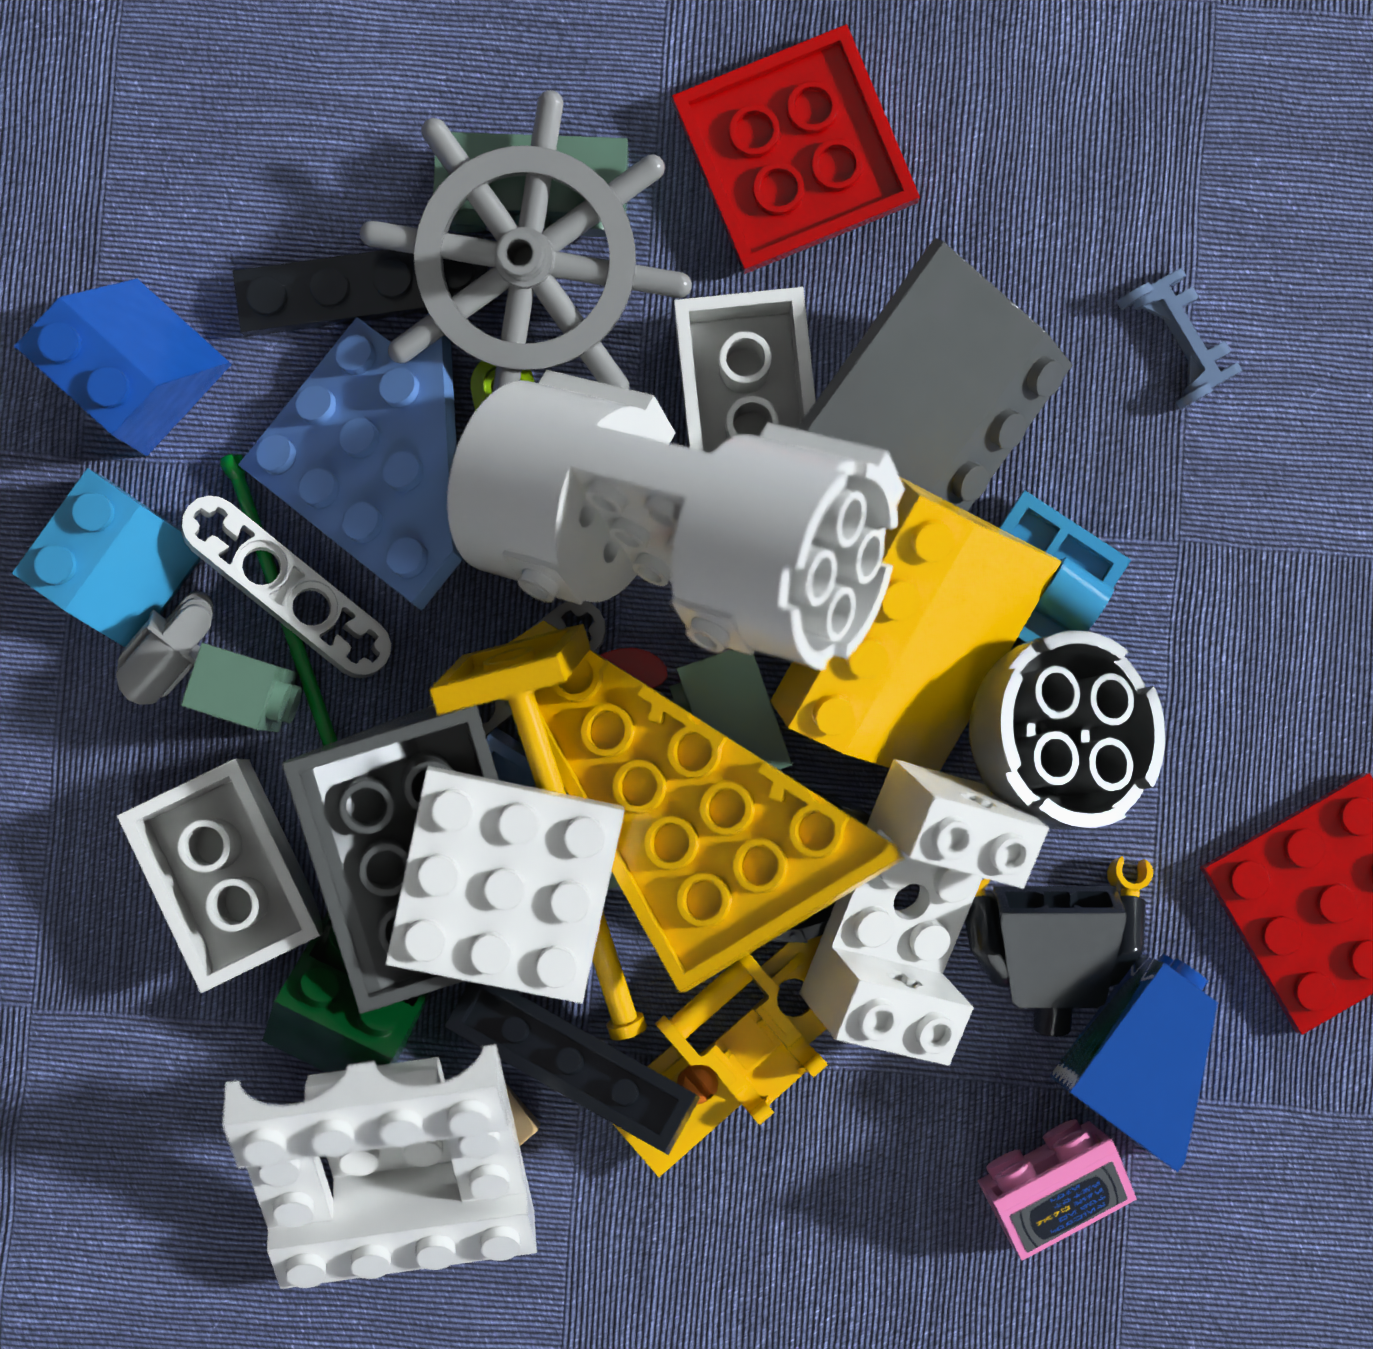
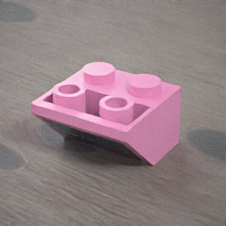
M1074 1119L1056 1126L1043 1136L1045 1145L1024 1156L1020 1150H1014L998 1157L986 1166L989 1174L977 1180L1012 1248L1021 1261L1137 1200L1114 1143L1090 1121L1079 1125L1078 1121Z

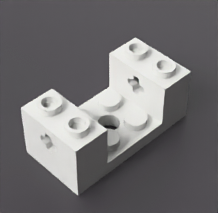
M893 759L867 827L897 845L906 859L836 901L799 994L835 1040L949 1066L974 1007L943 975V972L982 878L1024 889L1049 828L1032 813L994 795L987 789L985 784ZM910 884H919L920 892L918 898L911 906L901 910L893 908L895 896L902 888Z

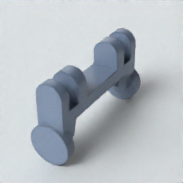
M1182 268L1153 284L1148 282L1141 285L1117 301L1121 310L1133 305L1135 310L1144 309L1163 318L1188 359L1187 386L1183 389L1186 396L1176 401L1180 410L1214 391V387L1243 371L1239 363L1232 364L1222 371L1217 367L1215 362L1229 354L1231 350L1226 341L1209 350L1204 345L1183 309L1200 297L1194 287L1178 295H1175L1171 289L1172 286L1187 276Z

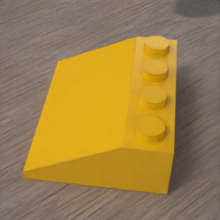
M899 477L904 491L896 505L898 523L897 527L892 529L885 528L884 551L881 561L893 565L883 601L870 629L849 657L845 659L834 655L826 661V669H817L792 661L770 702L788 728L843 754L888 768L891 767L893 759H897L940 772L970 720L972 704L983 678L992 666L1011 650L1060 566L1061 561Z

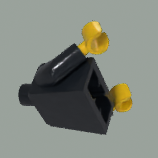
M1123 856L1114 859L1109 864L1107 879L1111 886H1025L1024 889L1016 886H993L992 898L986 896L985 891L990 880L984 878L981 881L965 919L970 950L991 982L999 987L1008 988L1013 1006L1018 1008H1034L1033 1028L1036 1032L1052 1037L1069 1034L1072 1028L1073 1008H1099L1104 1005L1109 988L1122 981L1143 953L1146 901L1139 896L1140 889L1146 887L1153 877V868L1147 860L1143 859L1138 862V877L1134 884L1128 882L1123 876Z

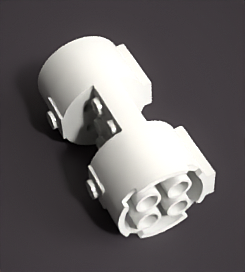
M550 370L545 371L539 383L520 380L505 384L489 395L473 414L462 434L454 455L447 494L448 521L453 541L460 555L472 567L516 580L523 591L538 600L553 602L556 597L579 605L583 601L602 602L616 596L637 575L647 582L658 586H666L671 581L673 593L671 604L687 627L686 633L688 637L697 645L713 652H723L726 647L752 655L755 650L817 669H826V661L834 655L845 659L849 657L870 629L883 601L893 565L881 562L884 551L885 528L892 529L897 527L896 505L904 491V487L887 451L767 422L760 437L744 434L735 436L724 442L710 454L670 444L675 431L654 395Z

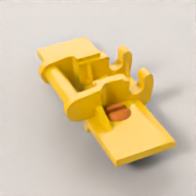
M822 935L807 940L808 943L787 942L761 966L750 954L731 964L669 1020L664 1015L655 1023L672 1045L647 1067L700 1097L669 1155L614 1125L658 1177L663 1175L741 1104L755 1121L761 1125L774 1113L770 1108V1104L803 1074L809 1073L814 1078L828 1065L819 1053L810 1046V1043L827 1029L812 1009L808 1007L800 1015L788 1016L780 1011L777 1003V995L781 983L795 978L804 982ZM753 980L764 993V998L703 1052H696L686 1039Z

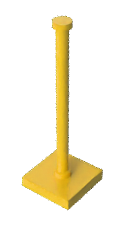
M579 624L462 655L429 689L437 714L497 699L508 700L536 788L566 794L534 691L565 682L591 648L584 625ZM603 911L592 962L611 1018L606 1025L610 1038L612 1040H625L641 1034L646 1030L647 1024L643 1013L635 1011Z

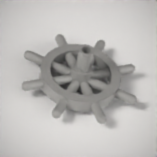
M553 90L543 92L538 98L531 146L499 148L470 159L441 119H427L421 128L422 136L447 170L449 176L430 198L418 228L379 221H368L360 228V238L367 246L414 254L417 285L422 300L429 312L427 316L389 344L388 354L390 358L396 363H406L446 335L466 353L496 366L492 393L505 384L520 381L522 370L552 368L579 357L597 382L629 389L628 379L601 341L620 319L632 290L683 298L692 289L690 277L683 272L636 265L633 232L622 206L662 177L665 171L663 160L657 155H647L607 184L605 180L586 164L556 150L563 111V99L558 92ZM526 175L519 224L517 225L489 184L507 177ZM552 180L568 186L585 199V201L544 230ZM467 200L497 241L448 233L455 215ZM601 221L608 240L609 260L559 252ZM443 259L493 268L452 297L445 279ZM556 278L605 286L597 304L585 319ZM508 289L501 339H497L481 331L467 318ZM534 294L560 328L563 335L544 342L526 343Z

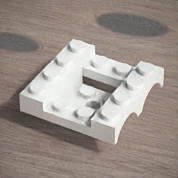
M496 1045L483 1046L482 1053L476 1062L465 1072L448 1081L444 1079L439 1057L377 1066L375 1062L347 1065V1070L308 1075L305 1085L304 1102L294 1105L265 1104L249 1097L242 1090L239 1081L225 1082L223 1127L237 1167H246L268 1228L267 1252L280 1289L293 1287L312 1288L321 1283L356 1278L376 1279L392 1273L420 1269L440 1270L450 1265L484 1260L504 1261L515 1256L537 1253L534 1207ZM323 1156H327L333 1176V1198L320 1159Z

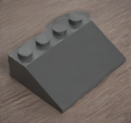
M934 238L796 429L885 450L888 452L899 477L968 511L975 500L984 493L988 482L1011 450L1020 443L1027 428L1047 400L1059 389L1063 378L1073 365L1044 329L944 241Z
M477 705L439 715L435 706L428 707L283 761L282 765L360 1014L466 981L386 965L427 767L431 766L499 780Z

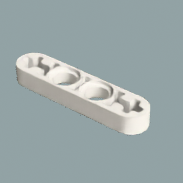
M205 496L196 499L187 507L183 514L181 532L185 544L192 552L341 672L350 677L365 678L374 675L382 669L390 656L391 641L387 631L380 623L229 501L217 496ZM216 512L222 514L225 517L222 530L235 542L241 531H245L252 537L239 546L231 564L220 558L229 549V546L222 540L212 535L204 542L197 537L200 525L195 517L200 513L207 518H211ZM262 550L275 556L280 566L277 579L265 585L255 584L248 580L244 575L242 565L245 557L251 552ZM316 591L327 599L330 610L329 616L324 622L313 626L306 625L297 619L293 611V601L300 593ZM341 611L352 618L343 627L351 636L360 639L367 633L376 640L371 647L372 652L377 656L373 663L366 658H362L357 664L351 662L347 658L351 646L338 634L332 641L331 646L320 638L334 627Z

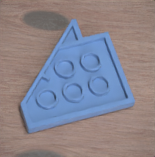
M356 317L238 465L422 611L463 560L450 532L447 511L448 483L457 449L451 340L444 335L408 362L396 363L388 354V347L391 342Z

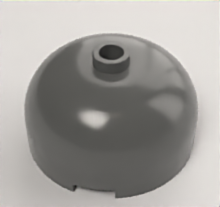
M1075 630L1027 641L1003 655L983 678L976 692L970 713L969 739L971 752L977 771L987 789L1008 803L1032 813L1049 829L1074 830L1099 827L1125 818L1126 815L1124 813L1134 805L1144 789L1153 788L1162 766L1165 751V722L1160 699L1155 687H1146L1136 669L1124 657L1129 651L1103 635Z

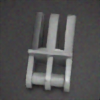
M199 591L189 593L166 619L154 609L150 612L148 621L125 646L118 659L116 678L119 690L127 700L138 705L153 704L159 698L168 695L192 669L200 649L198 642L211 627L214 605L212 599L207 594Z

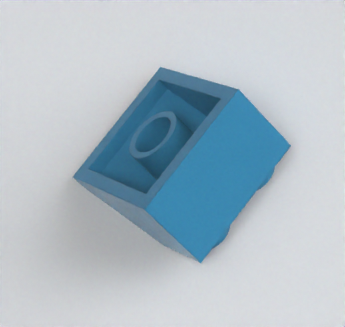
M87 468L12 574L67 613L125 647L148 621L150 612L153 609L160 615L164 612L201 558L185 544L181 530L106 477Z

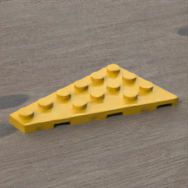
M543 620L511 642L560 629ZM591 649L565 682L534 691L560 777L568 795L624 806L625 811L612 873L679 992L689 991L906 859L897 845Z

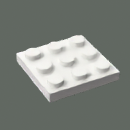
M428 766L386 965L583 1004L625 811L624 806Z

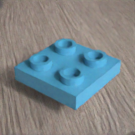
M1026 490L1019 495L998 528L1058 558L1061 564L1016 640L1023 644L1033 639L1065 631H1088L1106 607L1114 592V586L1131 562V559Z

